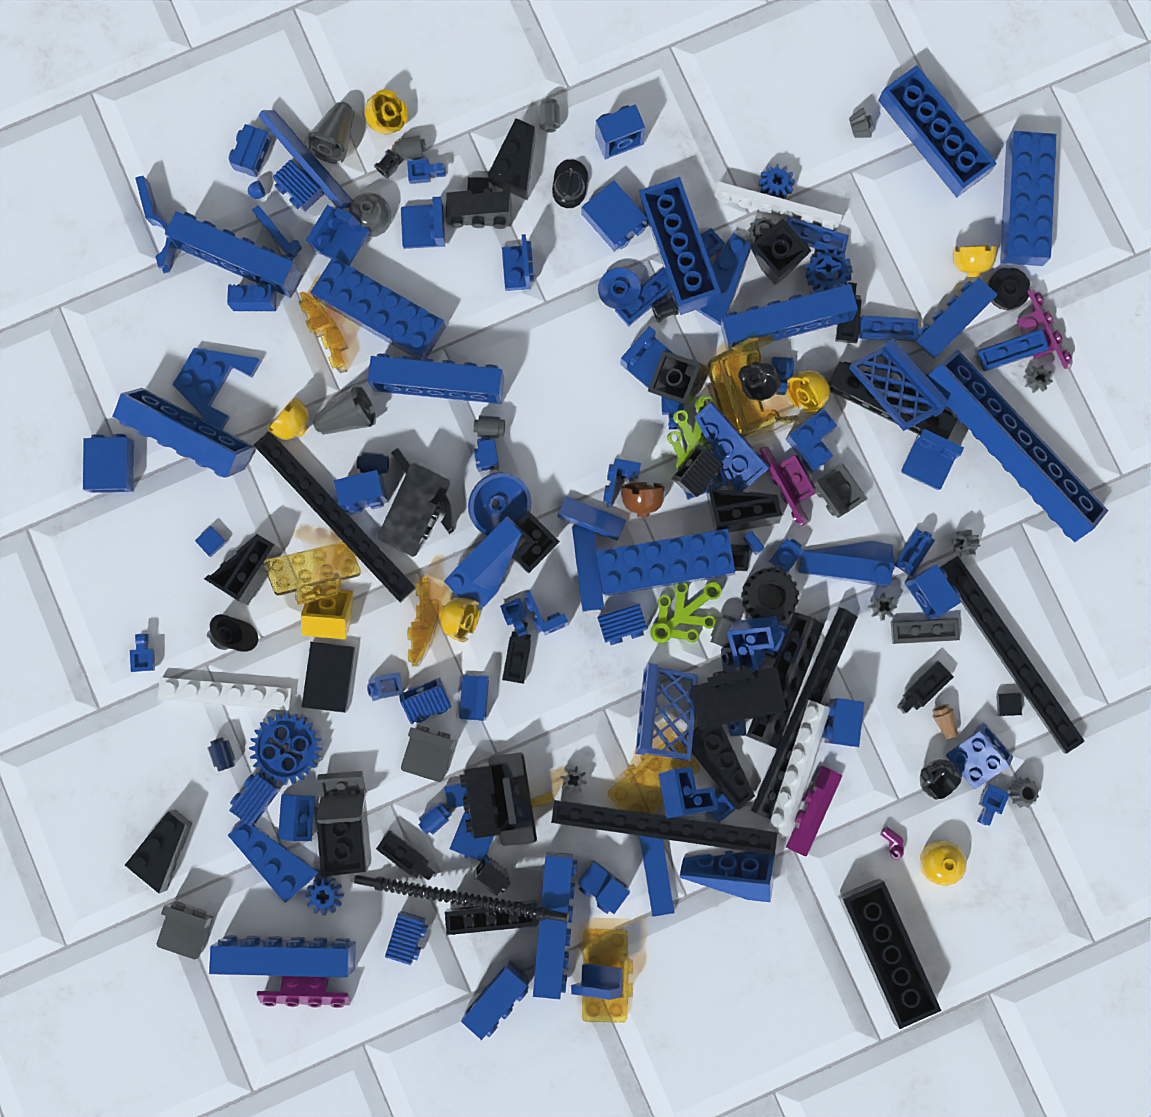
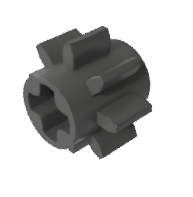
M1041 365L1037 370L1032 366L1029 369L1030 373L1023 376V378L1027 379L1025 387L1029 386L1032 389V393H1035L1039 388L1044 392L1047 390L1046 385L1053 382V380L1049 379L1051 371L1045 370L1044 365Z
M972 530L957 531V536L952 539L953 551H959L960 557L976 555L975 550L981 546L978 539L979 535H972Z
M881 593L880 599L873 596L872 600L874 603L868 606L874 612L871 616H880V621L885 620V615L890 618L894 615L891 611L897 608L892 603L894 597L885 598V593ZM881 603L886 604V606L884 607L885 610L883 611L879 610V608L881 607Z
M578 766L572 772L566 768L567 776H560L561 779L565 780L562 788L568 786L570 794L576 788L579 792H582L580 785L587 784L586 781L582 780L586 773L582 772L579 774L577 772ZM570 774H573L574 777L577 775L580 777L577 781V786L568 784Z

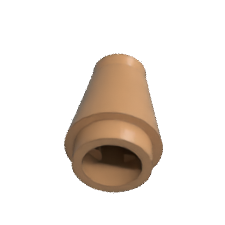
M949 704L934 708L932 710V717L945 738L956 737L958 732L954 709L950 708Z

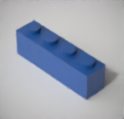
M979 277L973 283L969 280L961 289L963 293L959 297L954 295L946 304L949 308L945 312L941 309L932 318L935 322L931 326L926 324L918 332L920 337L916 340V343L933 359L998 295Z

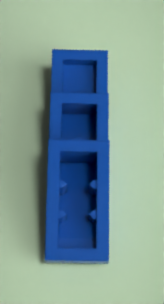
M581 526L572 527L582 612L604 609V601L596 553L595 532Z

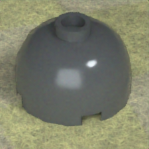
M371 192L362 193L351 202L349 213L362 224V227L370 231L368 236L377 237L385 233L390 227L391 209L386 200L380 195Z

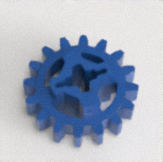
M826 249L825 254L822 255L821 252H817V258L810 257L811 263L806 264L807 271H805L808 286L813 285V291L817 289L826 291L840 283L848 285L847 281L852 280V266H850V259H845V253L837 255L836 249L833 253H829V250Z

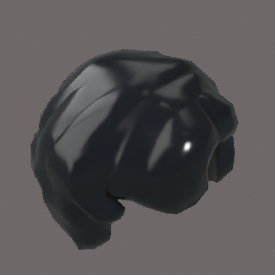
M752 362L751 365L740 368L738 378L742 385V392L749 399L764 401L770 399L779 391V375L771 364Z
M934 760L922 768L920 772V786L922 790L935 800L949 796L962 780V773L958 766L948 760Z

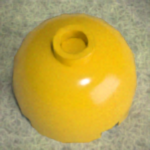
M388 89L379 90L367 100L364 116L369 127L376 133L383 135L394 134L407 123L408 110L406 104L395 96L397 93Z
M989 245L960 247V250L959 246H954L952 251L953 263L960 272L967 273V277H980L982 272H986L993 267L997 256V245L991 246V250H989Z
M803 370L787 381V383L789 382L787 387L789 399L795 407L799 408L801 406L805 409L804 413L815 414L826 405L830 396V387L827 379L814 370Z
M294 397L280 411L276 420L271 422L267 430L279 439L290 440L297 435L302 437L309 429L306 426L309 420L307 407L297 397Z
M466 597L450 600L441 608L439 613L443 632L454 640L462 643L466 642L469 639L466 636L468 633H474L479 621L480 610L476 609V605H479V602Z
M939 840L931 842L923 849L920 855L922 874L927 880L936 885L949 886L956 884L963 878L966 872L967 861L965 854L957 845L950 841Z

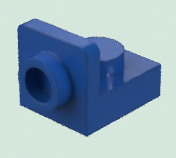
M786 538L769 562L779 570H784V573L787 574L803 554L802 545L792 538L791 540Z
M399 672L377 676L368 680L367 692L372 697V701L399 696V694L404 692Z

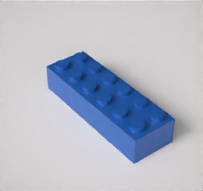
M917 65L883 89L878 99L879 103L956 198L991 173L997 164Z
M1013 131L1006 141L1000 263L1044 266L1051 259L1057 134Z
M677 177L639 190L641 204L679 314L682 315L721 302V291L681 178Z
M176 211L165 232L167 238L177 249L262 286L270 284L274 291L292 298L302 277L298 266L295 265L291 257L284 254L278 256L274 254L272 249L266 246H262V248L255 246V243L245 237L239 239L235 237L233 232L227 229H223V231L216 229V226L209 221L204 220L202 223L188 212L182 214Z
M332 257L310 292L317 302L419 361L421 358H428L446 328L444 320L335 257Z
M840 283L826 291L817 289L810 292V295L807 296L794 295L788 301L780 302V300L769 302L765 307L752 306L747 308L746 312L737 313L735 311L725 314V317L721 320V331L727 353L854 320L858 308L851 284L845 285Z
M382 353L370 357L368 383L374 392L502 404L504 375L502 369L497 365L487 364L486 367H480L472 362H465L464 365L455 364L451 360H443L442 363L433 362L434 360L430 358H421L419 361L412 360L409 356L390 358V355Z
M144 388L121 393L112 417L119 420L120 424L126 427H133L138 430L140 435L157 440L159 445L176 450L178 455L195 460L197 465L208 467L214 470L216 475L223 478L245 470L254 450V446Z
M728 529L596 551L604 596L735 575Z
M547 852L545 856L541 906H546L549 910L569 913L568 922L572 923L573 906L569 905V899H574L575 883H571V876H576L577 860H573V854ZM550 919L540 920L533 997L561 999V993H566L567 975L563 974V969L568 970L569 952L565 951V946H570L571 929L567 928V922Z
M235 935L224 936V939H218V942L210 946L209 974L348 977L355 970L356 942H350V938H336V941H327L325 937H316L314 941H305V937H291V940H282L280 936H271L269 940H260V936H247L246 939H237Z

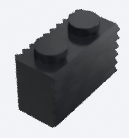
M698 444L671 479L687 494L698 497L705 492L710 480L719 474L723 462L707 447Z
M488 855L484 856L474 870L475 881L496 896L500 892L504 893L511 883L507 869L503 868V865L500 866L499 863H496V860L489 858Z

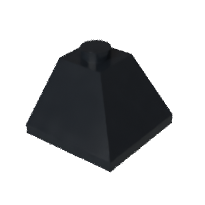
M781 219L750 245L761 270L774 285L790 274L811 252V249L784 219Z
M663 351L648 392L688 405L702 390L709 368L700 362Z

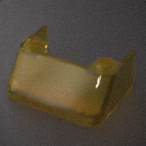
M773 336L749 338L712 358L707 366L720 411L745 439L774 431L799 419L798 415L780 417L775 409L764 411L761 401L749 399L742 392V385L738 378L740 368L751 365L752 362L761 363L762 357L759 349L775 341Z

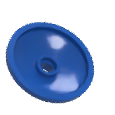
M503 472L490 474L481 479L470 494L468 502L469 517L473 525L481 533L488 536L506 517L514 521L524 510L531 512V495L525 483L518 477ZM497 499V505L493 506V500Z

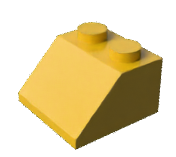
M310 587L301 613L302 636L346 639L351 623L353 591Z

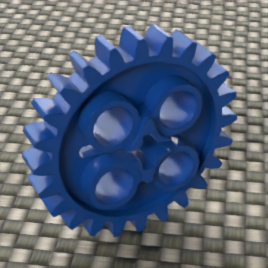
M285 712L284 718H282L280 713H277L276 720L272 717H267L269 724L261 722L262 730H254L258 737L250 739L256 744L249 747L250 750L255 751V754L250 756V759H257L253 767H261L258 774L267 773L265 780H270L274 777V784H278L280 779H282L283 785H287L289 779L292 784H295L297 782L296 777L301 781L305 780L304 773L311 775L310 767H318L314 760L322 758L316 753L323 750L322 747L317 746V743L322 741V738H315L319 730H311L314 723L311 722L306 725L307 718L302 717L298 720L297 713H294L292 718H290L289 712ZM281 727L287 730V736L283 740L278 736V730ZM272 737L275 741H277V742L280 743L281 745H287V744H289V745H288V749H290L291 751H293V752H295V753H298V754L302 755V756H303V759L300 760L297 756H295V755L292 754L291 752L283 753V752H284V748L281 747V746H279V745H277V744H274V743L270 742V741H269V738ZM300 738L306 742V748L303 751L297 748V741ZM270 746L275 749L276 753L272 759L266 755V751ZM287 758L294 760V768L292 770H288L285 766Z

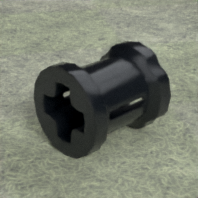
M387 149L385 151L386 155L382 160L374 165V168L385 178H389L390 172L396 165L402 163L401 159L394 152Z
M672 297L661 304L651 305L658 323L662 322V319L679 314Z

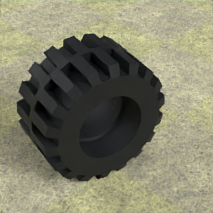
M771 567L770 569H761L748 578L741 593V598L743 599L741 603L745 607L747 615L752 617L751 619L776 616L779 623L794 613L795 607L799 602V590L796 589L797 583L792 581L790 574L787 575L784 573V570H776V568ZM764 584H773L781 591L782 602L775 609L765 608L758 600V590Z

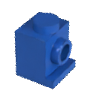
M490 437L477 439L478 448L474 449L476 462L480 461V463L476 464L478 472L499 469L495 440H490Z

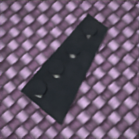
M722 725L708 729H700L697 726L693 730L691 753L735 808L739 810L753 799L755 794L728 740V736Z

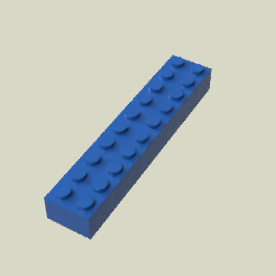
M959 350L950 355L927 376L948 400L946 407L956 414L958 420L969 428L973 436L982 442L988 452L995 456L1002 464L1004 470L1017 480L1019 486L1032 496L1033 501L1046 511L1048 517L1059 525L1067 537L1071 538L1075 543L1095 529L1109 510Z

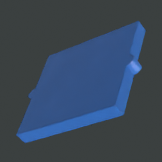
M464 812L449 849L463 854L465 858L470 857L481 862L484 856L487 855L494 836L474 839L471 836V832H466L465 819H469V815Z

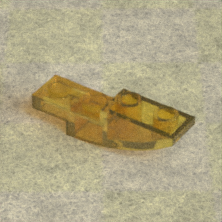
M304 291L300 292L302 300L299 301V305L303 313L307 312L309 320H306V324L310 333L314 332L317 338L321 337L324 348H329L331 356L328 359L332 369L336 368L339 374L347 372L348 370L341 351L349 348L341 331L320 303Z
M419 577V583H416L415 586L416 596H419L420 605H416V618H420V622H411V627L407 628L408 640H411V649H408V662H412L413 667H419L426 657L438 624L439 600L431 599L430 579L428 577Z

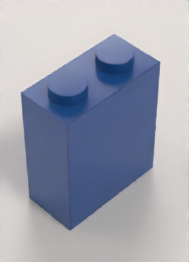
M612 181L581 207V215L614 252L618 248H625L630 242L629 239L635 234L639 236L646 229L647 217L615 181Z
M93 434L91 438H83V490L89 493L133 492L134 441L126 437L125 434H113V437Z

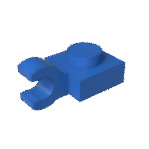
M428 158L407 161L408 181L410 184L431 182V176H446L443 163L430 164Z
M772 357L771 365L777 371L780 380L779 391L776 392V395H785V392H787V381L793 376L794 358Z
M661 396L662 415H668L669 430H676L678 423L674 421L673 415L676 411L684 410V404Z
M521 598L501 605L500 607L507 625L513 624L518 636L526 634L527 631L522 620L528 618Z
M135 634L136 650H130L131 672L155 671L154 649H148L149 635Z
M987 784L978 804L984 807V809L980 813L977 822L990 826L994 814H1002L1010 793Z

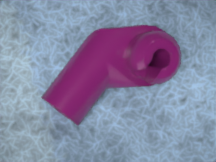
M885 826L880 835L889 841L890 856L894 860H899L904 855V840L888 826Z

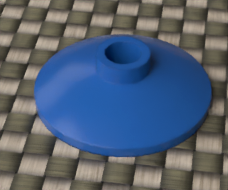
M625 268L609 270L601 277L598 284V294L601 301L613 309L630 307L637 301L641 292L638 277L631 270ZM618 289L624 290L622 294L616 293Z

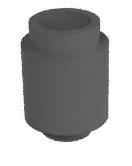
M547 98L541 100V105H539V127L546 133H553L556 129L560 128V106L557 104L556 99Z
M419 135L400 138L399 141L395 142L396 153L400 159L408 160L423 157V152L427 151L425 139H420Z
M479 415V418L474 420V432H477L478 437L497 439L504 437L505 419Z
M725 614L722 618L718 616L710 635L712 636L710 642L727 648L728 644H730L727 630L736 619Z

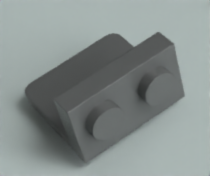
M843 463L823 477L813 481L815 493L818 497H823L827 503V510L832 516L837 518L847 514L868 499Z
M417 724L416 728L410 727L408 733L410 739L401 764V770L433 781H443L456 740L450 739L451 734L445 732L431 733L429 732L430 728Z
M363 771L318 774L317 783L320 802L316 817L319 824H331L361 820L366 796Z
M178 901L164 905L161 915L166 917L156 943L157 947L194 960L198 959L214 916L208 915L207 911L202 909L188 908L186 904Z

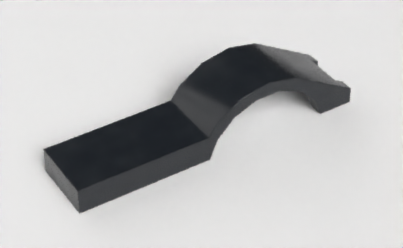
M397 448L391 454L403 471L407 473L410 464ZM445 495L446 510L441 523L450 535L454 532L452 505L447 495Z

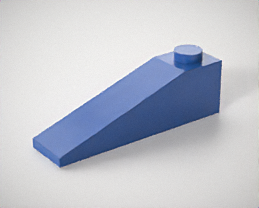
M506 517L454 569L444 582L459 598H470L479 602V606L485 607L498 593L501 587L500 583L508 570V564L517 549L523 531L509 517Z
M866 541L805 550L801 556L799 573L886 588L891 585L894 567L893 544Z

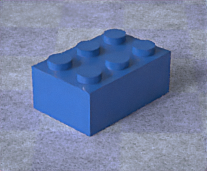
M509 960L464 1012L461 1022L481 1041L485 1036L490 1037L498 1028L499 1019L502 1017L505 1020L512 1012L516 999L520 1002L528 993L529 978Z

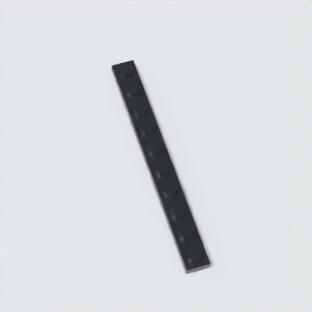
M268 431L254 444V447L400 603L417 589L271 432Z
M956 556L940 566L946 572L949 584L955 586L959 591V599L962 601V605L1062 752L1067 754L1084 743V739L960 557Z
M839 607L834 616L828 634L807 678V682L781 738L758 795L754 800L751 811L765 818L771 819L808 701L811 700L821 704L858 616L847 609Z
M554 800L551 823L769 855H775L778 834L775 831L678 817L667 818L664 815Z

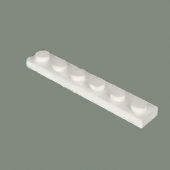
M719 181L714 195L721 202L738 203L743 208H756L762 213L778 214L784 219H787L789 216L830 230L838 229L843 216Z
M160 677L157 699L291 711L293 689Z
M811 700L808 701L768 828L786 836L791 834L829 713L828 706Z

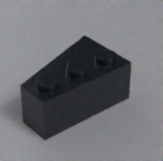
M515 118L488 172L490 184L501 189L510 186V193L527 201L536 139L535 126Z
M510 186L503 187V191L492 192V189L488 188L484 189V193L473 194L472 190L446 193L445 218L447 225L455 228H461L463 225H472L474 228L493 226L496 229L511 227L512 200Z
M710 486L707 488L706 495L714 531L728 529L730 533L778 524L781 521L782 512L778 495L751 491L749 493L739 492L734 489H715V487Z
M256 534L238 549L232 558L227 562L224 561L219 569L213 574L206 576L204 580L237 601L249 605L282 554L283 549Z
M491 766L463 769V774H460L459 777L461 788L465 787L466 796L462 797L463 808L468 810L469 819H465L466 832H471V836L474 839L502 835L501 828L498 826V809L495 803V789Z
M177 810L168 811L126 862L125 866L157 893L160 894L167 891L168 883L177 865L176 862L181 850H183L193 823Z

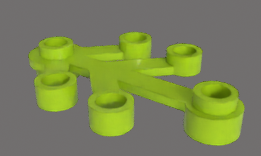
M702 395L696 399L695 407L698 413L705 408L704 400L714 403L711 396ZM684 410L676 411L673 419L678 423L688 444L687 451L685 452L680 443L682 440L680 432L672 431L667 435V441L672 444L678 457L676 462L677 471L698 444L703 445L708 442L704 434L701 435L702 430L697 421H695L693 431H691L687 422L688 414ZM679 413L683 415L682 421L678 419ZM673 434L677 436V440L675 442L672 440ZM710 445L707 448L711 451L712 446Z
M716 582L708 583L704 587V593L684 608L685 593L688 591V585L686 583L682 584L685 586L684 592H679L677 589L678 585H675L674 617L668 622L667 608L671 604V599L667 595L660 596L658 599V622L651 627V638L661 644L666 643L670 638L685 639L690 643L696 642L699 638L696 630L681 631L674 630L673 628L679 623L699 625L706 629L713 628L716 623L713 616L699 617L690 615L708 600L719 598L722 592L721 586ZM714 588L716 590V594L713 596L708 593V589ZM662 598L668 599V605H661L660 600ZM707 618L712 619V626H707L705 624V620ZM660 628L665 630L663 637L657 635V630ZM689 632H694L696 634V638L694 640H690L688 638Z

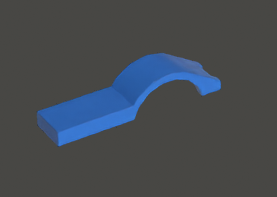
M143 175L135 177L145 218L151 225L159 226L165 229L166 232L168 225L158 217L150 183ZM167 236L164 248L155 256L158 268H162L164 274L170 272L177 249Z

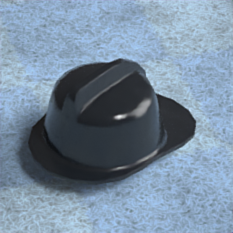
M574 159L565 160L556 167L552 193L555 202L561 207L575 208L585 198L588 172L585 165L580 161Z
M224 614L215 615L211 619L209 624L210 630L206 636L217 649H233L241 652L253 650L259 641L258 633L250 623Z

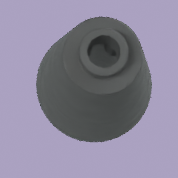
M345 102L335 103L307 135L305 140L308 150L311 147L315 151L314 155L317 158L331 164H336L337 161H341V163L344 161L347 155L354 118L352 107Z
M358 385L351 387L315 414L313 425L316 431L325 435L375 425L376 415L375 412L372 414L369 407L373 405L367 393L362 387L358 388Z

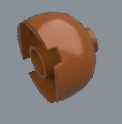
M647 482L624 484V486H621L622 502L630 512L637 513V517H649L650 513L656 512L661 508L665 498V485L654 483V487H652V485H647Z

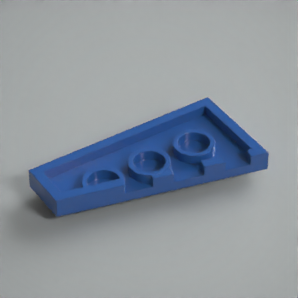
M734 232L711 265L721 291V302L696 310L720 326L722 318L725 317L730 307L751 243Z
M713 402L709 403L695 416L705 438L710 442L715 456L723 462L724 473L733 485L734 490L742 492L770 468L768 463Z
M243 821L228 834L229 838L284 903L288 902L320 873L319 870L307 864L305 860L290 852L285 846L273 840L255 825L249 826Z

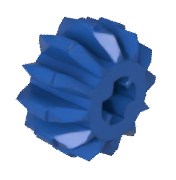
M778 163L774 169L769 165L766 168V172H761V179L758 182V185L762 187L760 192L786 199L787 194L792 193V186L795 184V180L791 179L793 172L786 173L787 166L779 169Z
M323 876L321 881L318 878L314 879L315 886L309 885L307 887L312 892L305 895L306 899H312L307 906L315 905L316 907L313 912L317 914L321 909L323 916L327 915L328 910L331 913L336 912L335 906L340 907L342 905V902L337 898L344 897V893H338L337 891L342 888V885L339 884L335 887V878H332L328 883L327 876ZM324 890L325 894L329 895V898L326 900L324 897H320Z

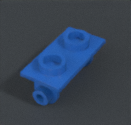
M916 528L895 561L894 566L913 577L935 541L931 538L932 534L927 531L922 532Z

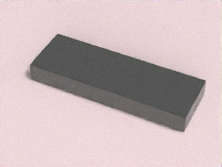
M958 618L891 622L892 644L960 640Z

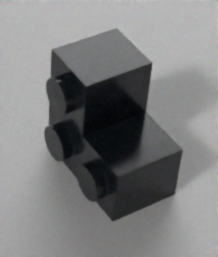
M524 510L513 522L523 531L522 538L525 541L516 549L511 558L525 572L530 573L560 541L528 510Z

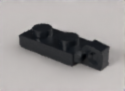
M848 282L852 286L858 310L854 320L837 324L835 342L857 344L862 299L861 295H856L857 283Z
M523 622L527 631L528 623ZM512 632L509 638L502 680L524 684L532 641L530 634L518 636L517 632Z
M939 660L936 661L902 695L905 700L897 708L904 714L908 713L913 707L916 710L924 707L954 676Z
M391 830L388 831L376 848L377 851L410 876L413 875L417 878L421 875L429 881L435 874L427 866L429 861L425 856Z

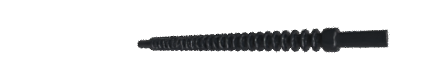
M356 875L354 877V884L374 887L377 891L384 890L388 892L390 890L391 893L396 891L397 894L402 892L403 895L408 893L409 896L414 894L415 898L420 895L421 899L426 896L427 900L432 898L433 901L438 899L439 902L444 900L445 903L450 901L451 904L455 902L457 905L462 903L463 906L468 904L470 908L474 905L476 909L480 906L482 910L486 907L488 911L493 909L494 912L499 910L500 913H503V911L506 914L511 912L512 915L517 913L519 917L524 914L525 918L530 915L531 919L536 917L537 920L541 921L550 919L568 922L569 913L549 910L546 906L539 905L536 907L533 904L531 907L529 903L524 905L523 902L518 904L517 901L512 903L511 900L505 902V899L499 901V898L493 900L492 897H489L487 899L485 895L481 898L480 894L475 897L474 893L469 895L468 892L463 894L462 891L457 893L456 890L451 892L450 889L445 891L444 888H440V890L438 887L433 889L432 886L427 888L425 884L421 886L419 883L415 885L413 882L409 884L407 881L403 884L402 880L397 882L396 879H393L391 881L390 878L385 879L380 876L371 878Z

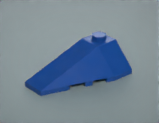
M725 851V855L719 856L705 854L684 857L679 876L681 879L746 900L771 903L775 855L749 851L739 853Z

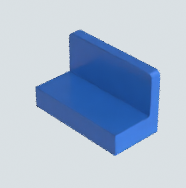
M463 675L460 719L486 721L488 676Z
M281 795L278 839L312 841L315 796Z
M582 964L581 983L571 985V994L607 1000L622 997L623 970L617 967Z

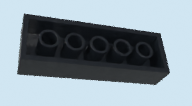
M878 878L839 895L838 898L893 1023L899 1029H902L942 1011L885 882Z

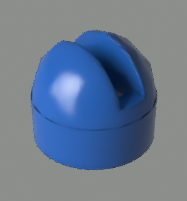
M259 180L249 185L248 194L252 198L260 199L266 196L265 189Z

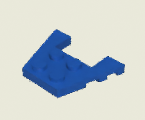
M193 348L173 386L208 423L223 430L230 417L211 407L212 403L233 368L253 378L262 361L254 357Z

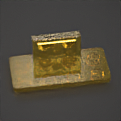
M344 542L264 561V568L274 594L280 596L295 592L297 605L340 595L341 580L358 577L361 574V569L354 553Z
M669 736L667 739L671 743L676 738L674 736ZM679 741L672 745L678 753L685 754L686 749ZM661 743L656 749L662 750L666 747L665 743ZM645 753L644 756L640 757L642 761L637 766L634 764L630 765L623 772L625 776L609 789L607 794L619 809L651 814L664 802L658 774L672 769L692 767L694 775L700 770V765L692 756L690 761Z
M587 928L583 932V964L622 968V997L607 1000L582 996V1020L584 1022L624 1023L627 1020L628 997H633V983H628L629 974H633V959H629L628 931L625 929Z

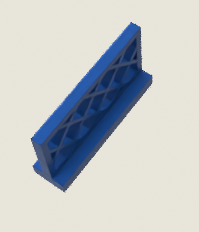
M894 339L887 341L883 348L852 363L849 367L903 431L932 415L935 417L940 415L948 403L945 396ZM882 356L888 364L876 363V358ZM859 367H871V374L862 372ZM874 370H885L886 377L874 375ZM890 372L897 373L901 380L889 378ZM873 381L885 383L884 389L876 388L873 385ZM888 384L900 386L899 393L888 391ZM904 387L910 388L915 393V396L903 394ZM887 396L897 398L898 405L890 404L886 400ZM902 400L914 402L913 409L901 406ZM917 404H924L929 410H917ZM900 413L912 414V420L905 422Z
M648 663L643 670L635 754L644 756L646 753L690 761L695 709L692 694L688 695L691 692V688L685 691L678 681L681 679L692 680V687L698 683V674L657 667L658 664ZM659 674L667 675L672 683L664 688L659 682ZM673 685L682 694L675 700L666 691ZM662 693L670 702L663 709L657 703V697ZM683 697L690 704L689 710L683 712L676 703ZM671 706L680 715L674 721H671L664 712ZM660 714L668 723L661 730L655 724V718ZM681 718L688 725L687 731L683 734L674 724ZM669 727L678 736L671 743L662 733ZM657 736L666 745L662 750L652 748L653 739ZM681 740L686 746L685 754L678 753L672 745Z

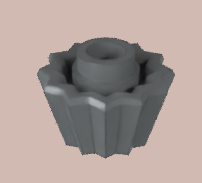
M861 108L849 117L854 138H871L870 128L874 127L871 115L867 116L865 109Z
M762 217L761 219L756 218L755 222H751V227L748 229L750 233L749 238L754 242L775 225L772 219Z
M1019 777L1017 781H1012V786L1009 787V797L1012 799V803L1017 804L1019 808L1023 806L1029 808L1030 805L1036 804L1037 798H1039V788L1036 787L1035 781H1030L1028 777L1025 779Z

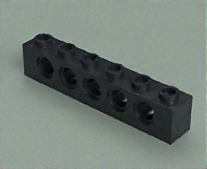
M839 361L828 381L830 392L897 424L880 403L868 394L867 388L849 369L851 363ZM848 379H855L857 387L850 386ZM873 381V385L876 388L884 389L885 383ZM888 384V391L899 393L900 390L894 388V385ZM903 390V394L914 396L911 392ZM893 398L896 401V405H898V399ZM902 400L901 406L913 408L914 402ZM917 404V410H929L924 404ZM943 410L940 415L936 417L934 415L931 416L935 420V426L929 425L925 419L907 429L917 435L923 429H926L948 440L958 419L953 417L951 412ZM900 413L905 422L912 420L911 415Z
M797 612L793 613L773 665L779 672L786 710L753 718L746 735L747 737L773 748H778L824 624L815 618Z

